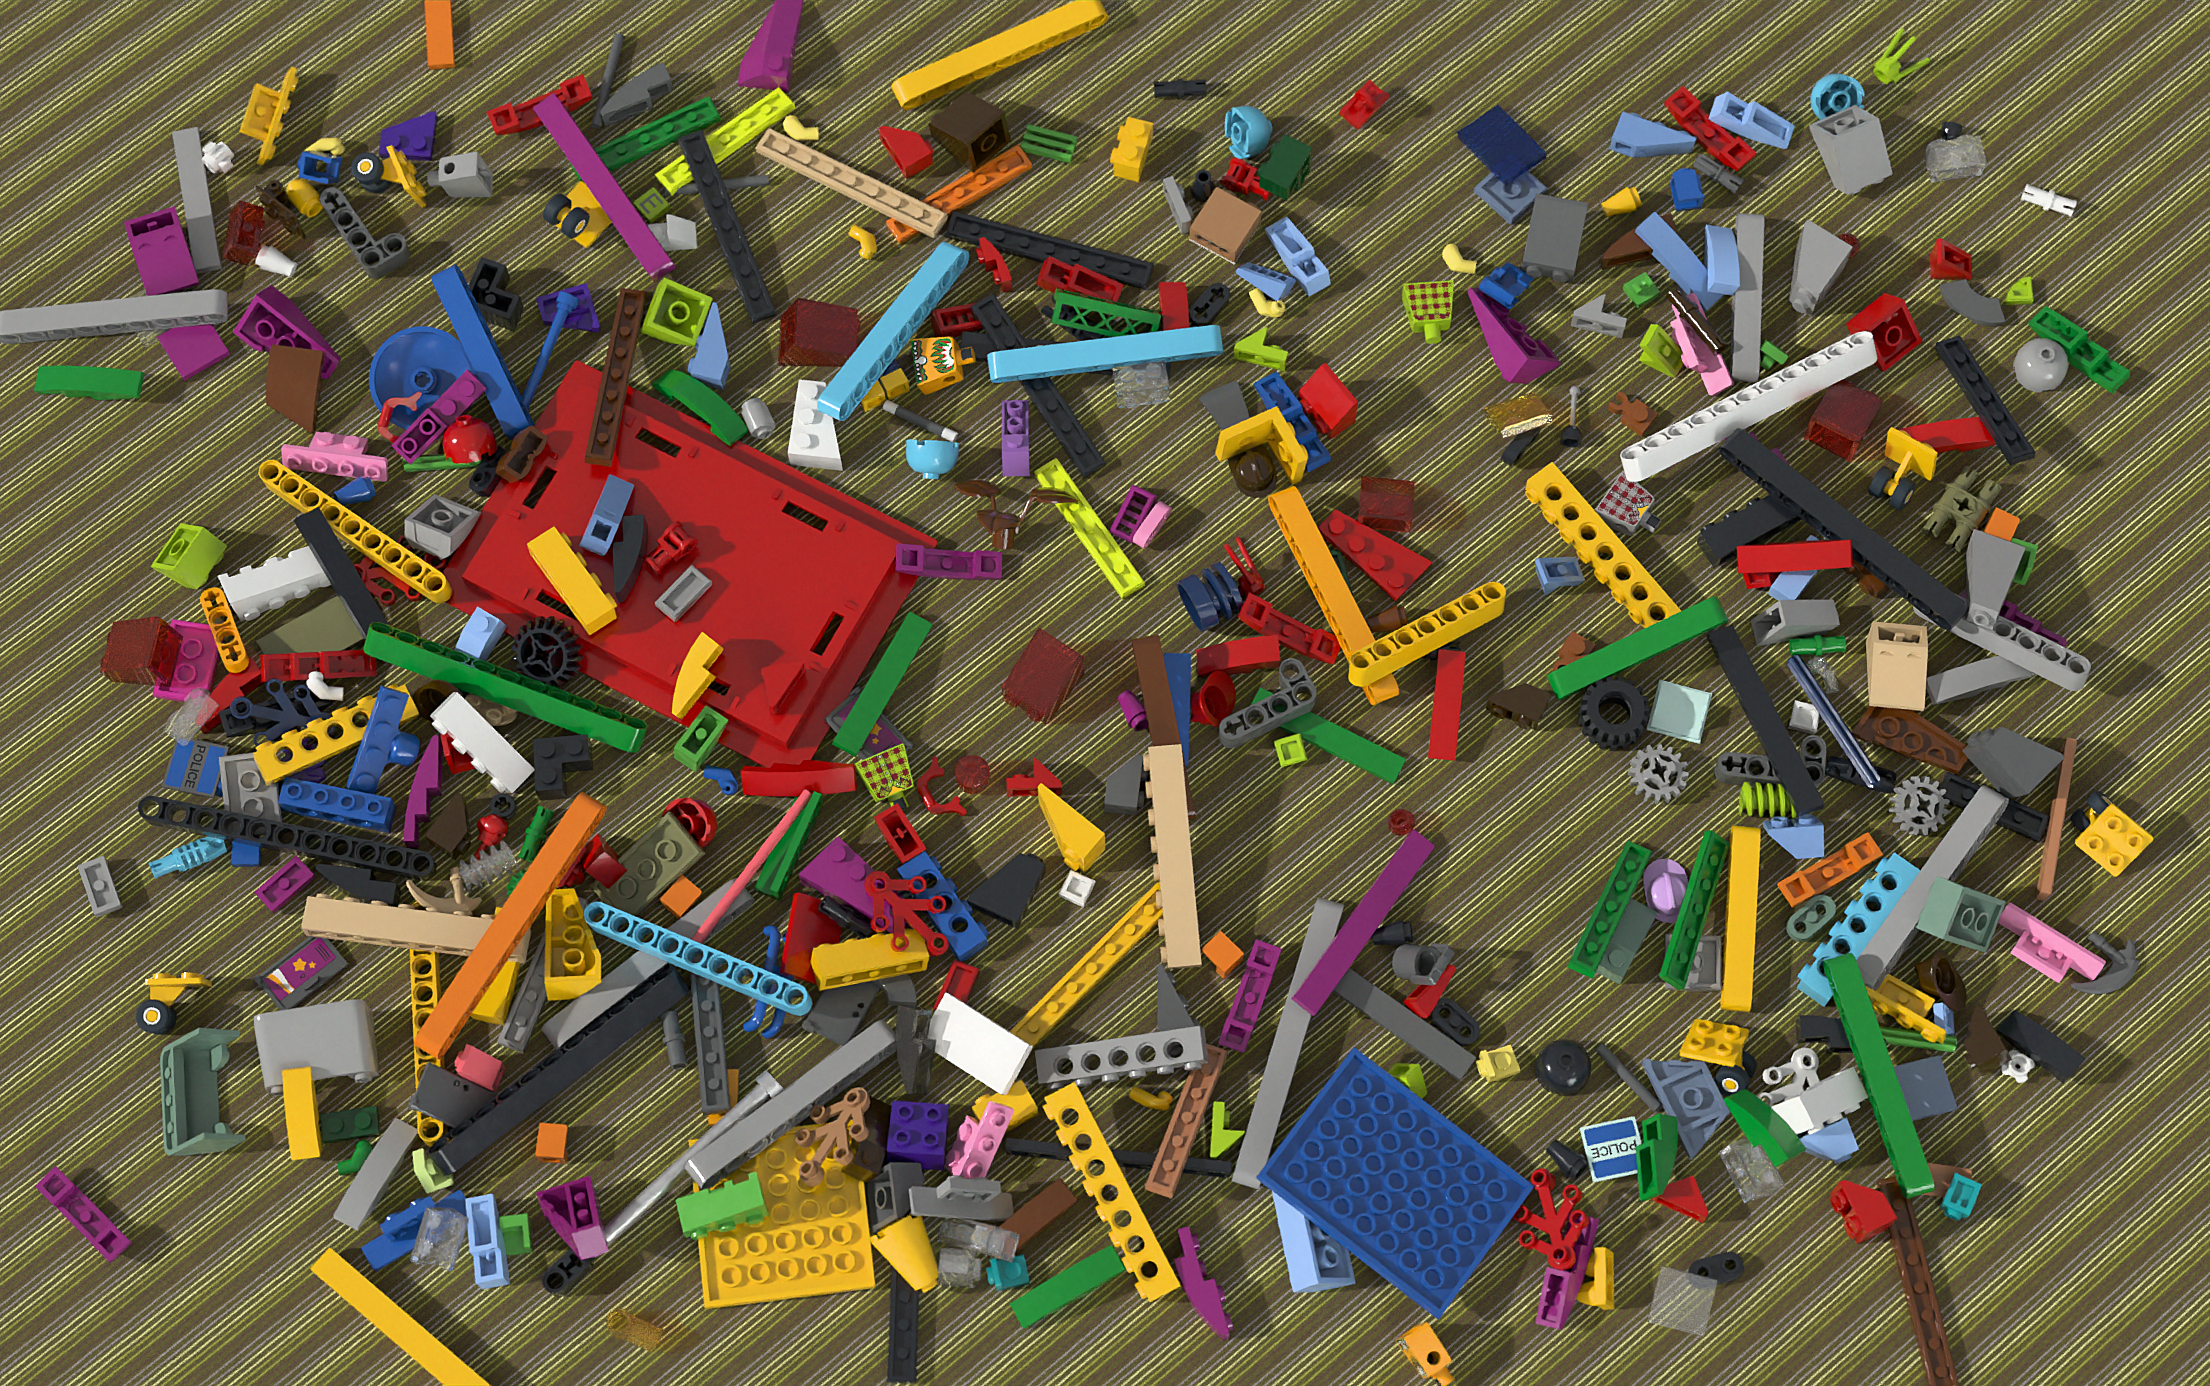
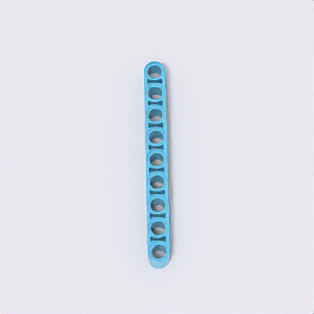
M942 242L935 249L822 392L817 402V410L840 421H844L850 416L966 268L969 261V252L947 242Z
M1208 325L997 351L988 354L987 358L991 382L1002 383L1212 357L1223 354L1224 349L1220 326Z
M592 902L584 910V919L596 933L793 1015H805L812 1007L811 997L800 984L602 902ZM598 913H605L604 918L600 922H593L594 917ZM629 923V928L625 932H618L620 925ZM654 933V937L650 942H642L646 934ZM671 944H679L675 952L667 953V949ZM696 954H704L703 959L699 963H692V958ZM720 965H729L726 972L721 974L716 973L717 968ZM745 975H754L750 983H741ZM779 985L778 990L774 994H766L769 986ZM796 995L804 996L800 1004H791L793 997Z

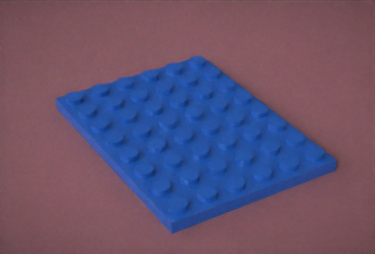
M1355 1047L1343 1060L1256 1176L1257 1180L1436 1319L1443 1315L1534 1187L1529 1181Z

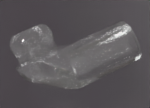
M1821 657L1809 660L1807 667L1812 674L1819 673L1823 677L1825 692L1827 694L1839 692L1835 668Z

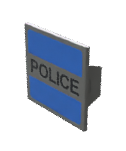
M177 736L161 787L192 795L214 798L218 782L221 778L219 757L227 756L230 747Z

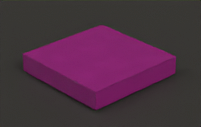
M212 324L176 327L157 337L184 381L230 355Z

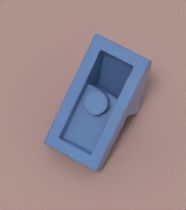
M1576 557L1538 558L1535 560L1536 573L1545 595L1550 594L1559 586H1577L1585 581Z

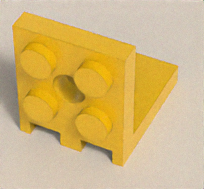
M1277 406L1220 431L1215 452L1219 461L1222 462L1267 442L1291 485L1302 480L1308 459L1306 448L1302 444L1299 445L1295 438L1296 434L1292 424L1285 421Z

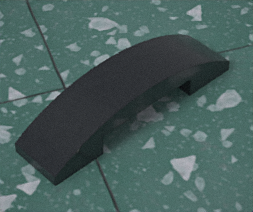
M299 688L296 694L298 697L303 698L306 696L307 691L305 688ZM310 690V697L319 711L333 705L332 700L320 699ZM293 693L287 694L297 713L309 717L310 715L302 701H298ZM276 698L255 704L283 711ZM245 703L236 706V710L239 712H243L246 709ZM230 708L218 712L227 738L266 731L279 723V721L252 715L245 719H238L233 716Z

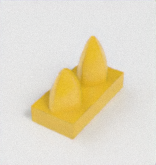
M1606 1247L1594 1248V1253L1590 1255L1585 1274L1595 1277V1280L1580 1286L1576 1300L1587 1305L1598 1306L1603 1310L1614 1309V1253Z

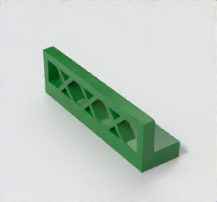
M1056 288L1054 294L1056 304L1051 322L1107 336L1119 337L1132 335L1126 333L1129 330L1134 335L1137 334L1134 327L1142 322L1152 324L1150 333L1157 332L1161 314L1156 310ZM1062 304L1073 306L1077 315L1069 320L1059 318ZM1077 307L1083 308L1085 310L1080 312ZM1091 311L1099 312L1103 319L1094 326L1088 325L1083 318L1084 315ZM1103 313L1110 314V316L1105 318ZM1117 316L1123 317L1128 324L1127 327L1119 332L1114 331L1108 323ZM1080 318L1083 323H1079V322H1075V321ZM1128 319H1132V320H1136V321L1131 324ZM1104 324H1106V326L1108 327V329L1101 328V326H1103Z
M813 792L808 804L769 854L754 887L755 892L781 901L823 807L822 794ZM795 796L792 805L795 803L799 796Z

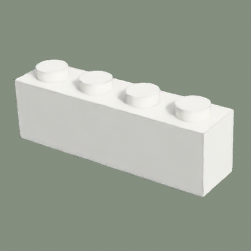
M453 692L430 715L435 720L432 725L442 735L448 733L454 739L452 745L461 754L467 752L474 759L471 764L482 774L486 771L493 778L490 781L491 784L501 793L504 791L513 793L534 771V768L458 692Z

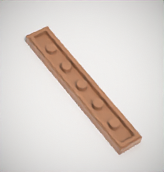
M2068 737L2060 748V753L2065 758L2057 766L2050 817L2035 897L2036 900L2041 901L2047 900L2053 890L2077 746L2076 739Z
M1207 1043L1209 1063L1201 1064L1202 1068L1190 1070L1145 1185V1190L1172 1198L1228 1055V1050Z

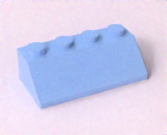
M1272 1191L1293 1292H1316L1355 1284L1349 1250Z

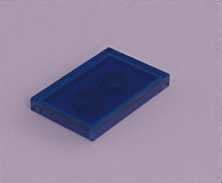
M1496 105L1457 132V137L1505 186L1547 158L1546 152L1499 105Z

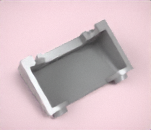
M345 1000L262 1013L253 1017L265 1090L273 1096L284 1095L283 1069L311 1066L313 1080L348 1075L350 1078L355 1079V1082L363 1083L371 1081L372 1077L379 1076L373 1012L364 1000Z

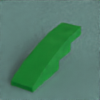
M2045 306L2028 322V326L2041 338L2053 340L2063 347L2070 364L2113 394L2130 377L2128 369L2109 358V351L2088 339L2087 331L2049 307Z
M39 366L34 391L40 395L62 393L68 398L90 396L96 401L140 398L144 373L92 366Z
M1110 1245L1032 1289L1010 1303V1306L1023 1329H1027L1049 1314H1054L1076 1299L1085 1297L1127 1269L1114 1245Z

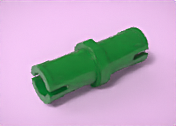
M1814 635L1813 638L1790 639L1789 651L1791 656L1806 654L1822 656V654L1845 653L1846 639L1844 635L1833 637Z
M542 806L537 807L530 828L526 829V838L518 858L525 861L528 860L530 863L534 861L542 841L546 840L547 835L545 833L552 815H554V811L547 808L545 810Z

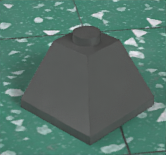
M891 1162L880 1169L879 1175L865 1183L871 1233H877L900 1220L911 1208L909 1189L912 1186L924 1187L925 1184L921 1163Z

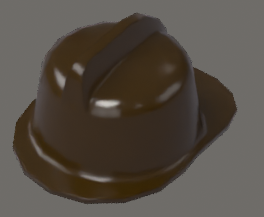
M1263 444L1228 459V465L1235 483L1246 496L1261 498L1270 494L1275 488L1277 482L1276 469L1268 450Z
M437 679L431 680L419 687L414 692L412 700L419 715L426 720L434 722L435 720L430 715L453 692H458L462 697L463 695L454 685Z
M1937 950L1933 958L1926 959L1915 965L1914 969L1924 993L1940 997L1944 1004L1954 1012L1961 1011L1965 1007L1967 1001L1965 984L1944 950Z

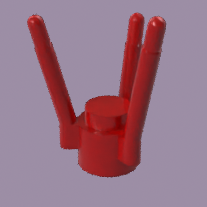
M1237 537L1236 542L1250 571L1246 570L1229 544H1225L1224 548L1243 574L1237 580L1240 584L1238 588L1241 598L1247 596L1249 592L1257 596L1265 588L1264 580L1258 574L1241 538Z

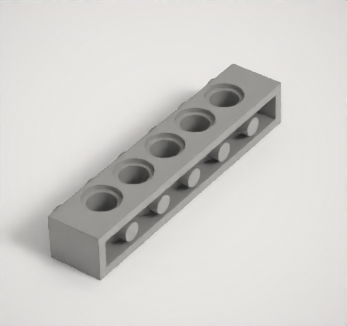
M1201 1026L1035 1050L1038 1082L1043 1087H1047L1049 1091L1060 1090L1064 1088V1084L1074 1082L1078 1087L1091 1085V1080L1102 1079V1082H1115L1119 1080V1076L1129 1075L1130 1078L1146 1077V1072L1157 1071V1074L1173 1073L1174 1068L1185 1067V1070H1196L1202 1068L1201 1064L1209 1063L1205 1029ZM1181 1044L1183 1046L1182 1055L1178 1058H1172L1171 1049L1175 1045ZM1150 1048L1155 1049V1058L1151 1062H1145L1143 1059L1145 1051ZM1120 1053H1127V1063L1123 1066H1117V1056ZM1093 1057H1099L1101 1060L1099 1068L1091 1071L1089 1069V1061ZM1066 1061H1072L1073 1070L1069 1074L1063 1075L1062 1065Z

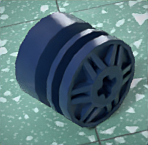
M1219 561L1211 565V570L1207 567L1202 569L1203 583L1195 574L1177 582V589L1192 621L1201 632L1219 624L1217 611L1224 618L1229 619L1232 617V611L1236 615L1239 614L1243 605L1235 580Z

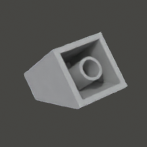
M1853 105L1809 125L1834 187L1846 195L1858 193L1861 191V188L1870 184L1880 183L1885 177L1893 174L1878 117Z
M1808 219L1804 224L1796 247L1789 303L1798 312L1811 316L1844 270L1852 246Z

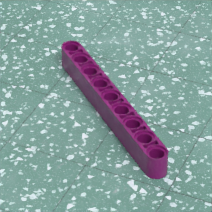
M552 93L534 106L533 109L652 280L656 283L674 270L676 265L556 94Z

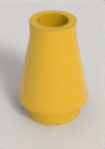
M1626 187L1602 202L1601 206L1605 216L1609 217L1637 211V208L1641 207L1642 203L1636 188L1632 187L1629 189Z

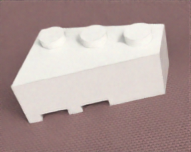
M799 379L788 447L790 465L843 471L833 418L817 410V402L826 388V383Z
M1851 1067L1806 1088L1807 1090L1796 1096L1793 1095L1784 1099L1785 1102L1771 1106V1108L1789 1125L1795 1134L1807 1130L1810 1135L1823 1129V1122L1826 1121L1828 1125L1843 1118L1841 1112L1844 1111L1846 1115L1861 1108L1859 1102L1868 1098V1095L1854 1067Z

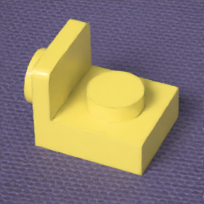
M1511 1045L1489 1052L1486 1050L1480 1051L1479 1060L1476 1061L1480 1076H1485L1488 1083L1518 1074L1521 1071Z

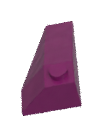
M776 0L741 61L738 78L739 87L775 90L780 87L782 91L789 92L804 0Z
M269 285L255 295L233 331L234 334L249 346L260 352L267 351L270 353L271 344L323 351L325 359L321 377L325 379L330 378L341 361L339 355L297 306L273 285Z
M1470 288L1467 291L1494 362L1507 382L1527 384L1556 368L1561 363L1541 339L1535 341L1526 333L1528 327L1524 323H1519L1508 316L1510 311L1505 306L1478 288Z

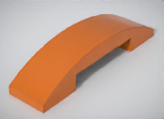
M1869 832L1846 844L1843 849L1804 871L1800 870L1778 882L1777 886L1791 907H1795L1852 877L1881 858L1883 853Z

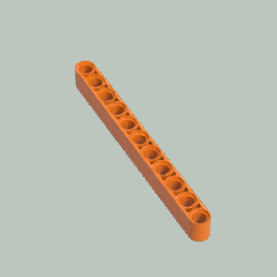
M581 792L575 798L419 1030L414 1040L415 1046L437 1059L444 1056L604 817L607 809L606 805L584 792Z

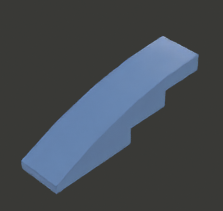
M1656 212L1651 214L1636 228L1635 233L1653 249L1652 255L1670 272L1669 277L1687 295L1691 293L1696 294L1705 312L1724 296V294L1708 292V270Z

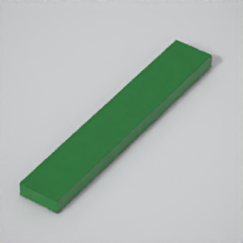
M710 96L594 148V150L611 172L678 141L679 137L721 121V117ZM569 161L578 181L584 182L578 174V172L573 167V165L571 164V162Z
M909 611L837 733L832 745L854 757L858 755L931 630L932 623Z
M1260 687L1251 705L1274 693ZM1283 705L1273 707V710L1277 713L1287 710ZM1308 712L1277 727L1291 735L1301 734L1302 740L1394 785L1406 762L1405 758L1312 712Z
M1712 830L1704 832L1659 975L1661 979L1677 990L1685 989L1730 845L1728 841Z
M1627 840L1567 968L1589 978H1594L1653 851Z

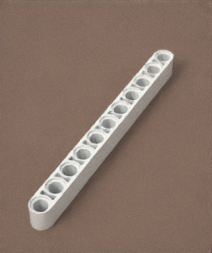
M1865 331L1855 333L1627 447L1620 453L1626 479L1631 482L1644 480L1729 437L1737 428L1743 430L1874 364L1877 361V353L1873 335Z

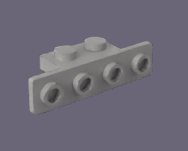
M953 1175L948 1177L937 1188L912 1186L909 1189L911 1213L913 1215L1006 1221L1014 1214L1011 1194L1001 1193L1000 1181H991L987 1177L964 1179L961 1175Z

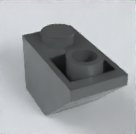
M1137 755L1107 778L1104 812L1137 816L1138 807H1143L1145 791L1140 790L1141 781H1147L1148 771H1144L1143 755Z

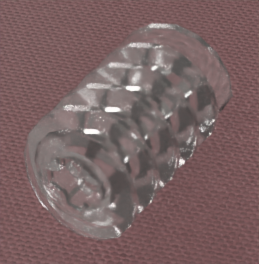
M502 840L500 841V850L493 845L490 846V855L481 850L480 860L474 855H470V865L464 860H460L459 872L469 893L472 894V884L482 889L483 879L487 883L492 884L493 874L501 880L503 878V869L511 875L513 874L512 865H515L519 870L520 868L509 845Z

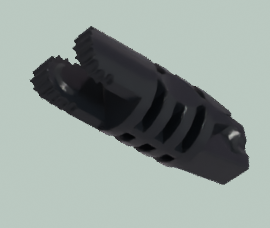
M1053 296V297H1052V301H1053L1054 304H1056V300L1054 299V296ZM1062 304L1061 310L1063 312L1059 315V318L1069 320L1077 315L1073 306ZM1046 305L1041 309V312L1052 320L1054 309ZM1085 315L1083 316L1088 325H1096ZM1080 318L1075 321V322L1083 323ZM1059 325L1079 341L1103 338V334Z
M1830 756L1825 769V775L1842 782H1851L1852 785L1866 786L1867 789L1887 794L1893 793L1897 777L1896 772L1874 765L1883 781L1878 787L1870 789L1850 759Z

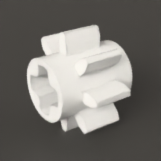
M210 142L202 149L205 156L201 160L211 172L216 173L219 170L225 174L234 166L230 162L234 154L223 142L218 144Z

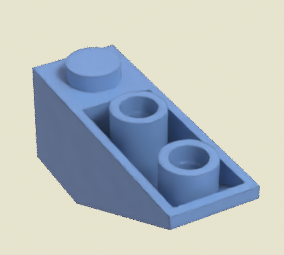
M1622 112L1609 149L1632 158L1692 153L1696 138L1685 131L1667 128L1660 122L1642 119L1638 114Z
M713 302L703 323V326H705L703 334H699L695 346L697 353L695 358L692 357L690 359L688 373L707 387L724 390L731 366L717 303Z
M609 474L579 544L580 547L603 557L605 556L620 524L634 488L633 484Z

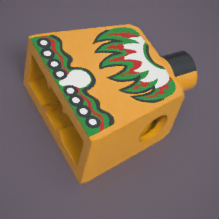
M953 337L911 340L917 386L924 395L962 381L964 378L962 365L976 362L973 348L960 349Z
M1428 1322L1417 1324L1395 1340L1422 1378L1432 1376L1438 1386H1446L1454 1380L1446 1368V1365L1452 1360ZM1429 1353L1433 1356V1363L1431 1365L1427 1362V1355Z

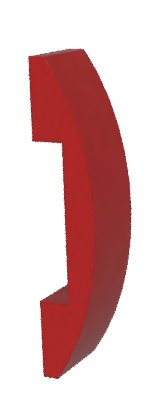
M581 74L559 83L561 88L512 107L510 102L487 111L495 134H513L544 125L533 107L552 93L556 94L569 113L581 107L593 98L584 75Z
M1684 86L1664 101V105L1679 125L1692 137H1695L1696 142L1704 150L1726 166L1739 171L1756 156L1757 153L1739 136L1734 139L1719 124L1709 120V115L1700 108L1701 102Z
M1250 592L1247 593L1238 615L1241 621L1263 636L1278 635L1279 644L1290 650L1324 663L1334 664L1341 647L1335 635L1321 628L1315 630L1273 609V604Z

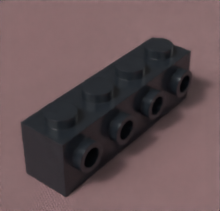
M1769 494L1763 499L1757 497L1746 504V508L1739 512L1737 510L1729 512L1717 524L1711 522L1700 530L1701 533L1697 543L1713 568H1716L1737 556V546L1758 545L1800 522L1802 519Z

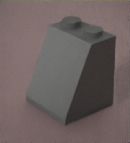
M1536 193L1521 267L1522 271L1531 277H1550L1558 282L1573 281L1588 203Z
M2004 727L1988 728L1983 732H1975L1967 739L1968 745L1962 750L1996 790L2007 798L2029 794L2065 758L2061 753Z

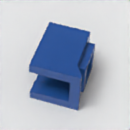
M313 150L303 151L298 160L299 177L325 184L336 183L339 178L342 157ZM318 159L327 163L326 173L316 170Z
M1682 168L1673 172L1670 188L1675 211L1701 208L1705 196L1702 194L1699 174L1695 173V169L1691 170L1690 168Z

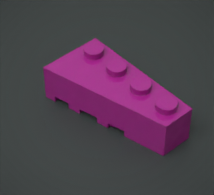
M837 836L799 873L801 884L820 892L824 897L829 895L845 907L850 906L855 910V913L866 918L869 922L873 919V898L866 893L864 882L866 877L874 872V870ZM875 880L876 888H883V883L880 880ZM893 891L900 899H904L897 891ZM884 900V915L889 919V926L885 931L892 934V907ZM876 919V925L879 928L884 927V922L881 919ZM904 920V929L909 928L910 925Z

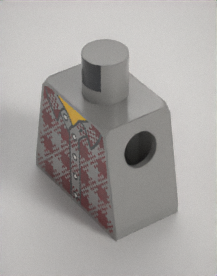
M1624 471L1621 472L1595 509V512L1608 527L1629 536H1633L1640 525L1654 533L1662 520L1650 513L1655 501L1654 497L1637 482L1628 481Z

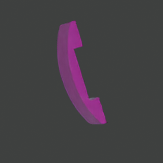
M897 543L896 571L943 579L999 580L1002 578V552L983 550L964 552L924 548L923 545Z
M1255 940L1231 1011L1218 1041L1219 1045L1245 1053L1271 984L1282 948Z
M56 1166L35 1185L110 1263L132 1243Z

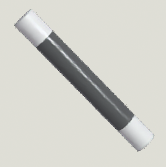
M886 400L883 405V410L951 442H955L958 436L957 432L889 400Z

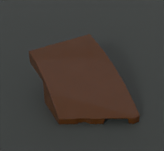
M271 344L267 368L266 404L275 411L282 413L290 421L300 425L308 433L314 434L319 413L317 404L322 386L320 377L325 354L319 350Z

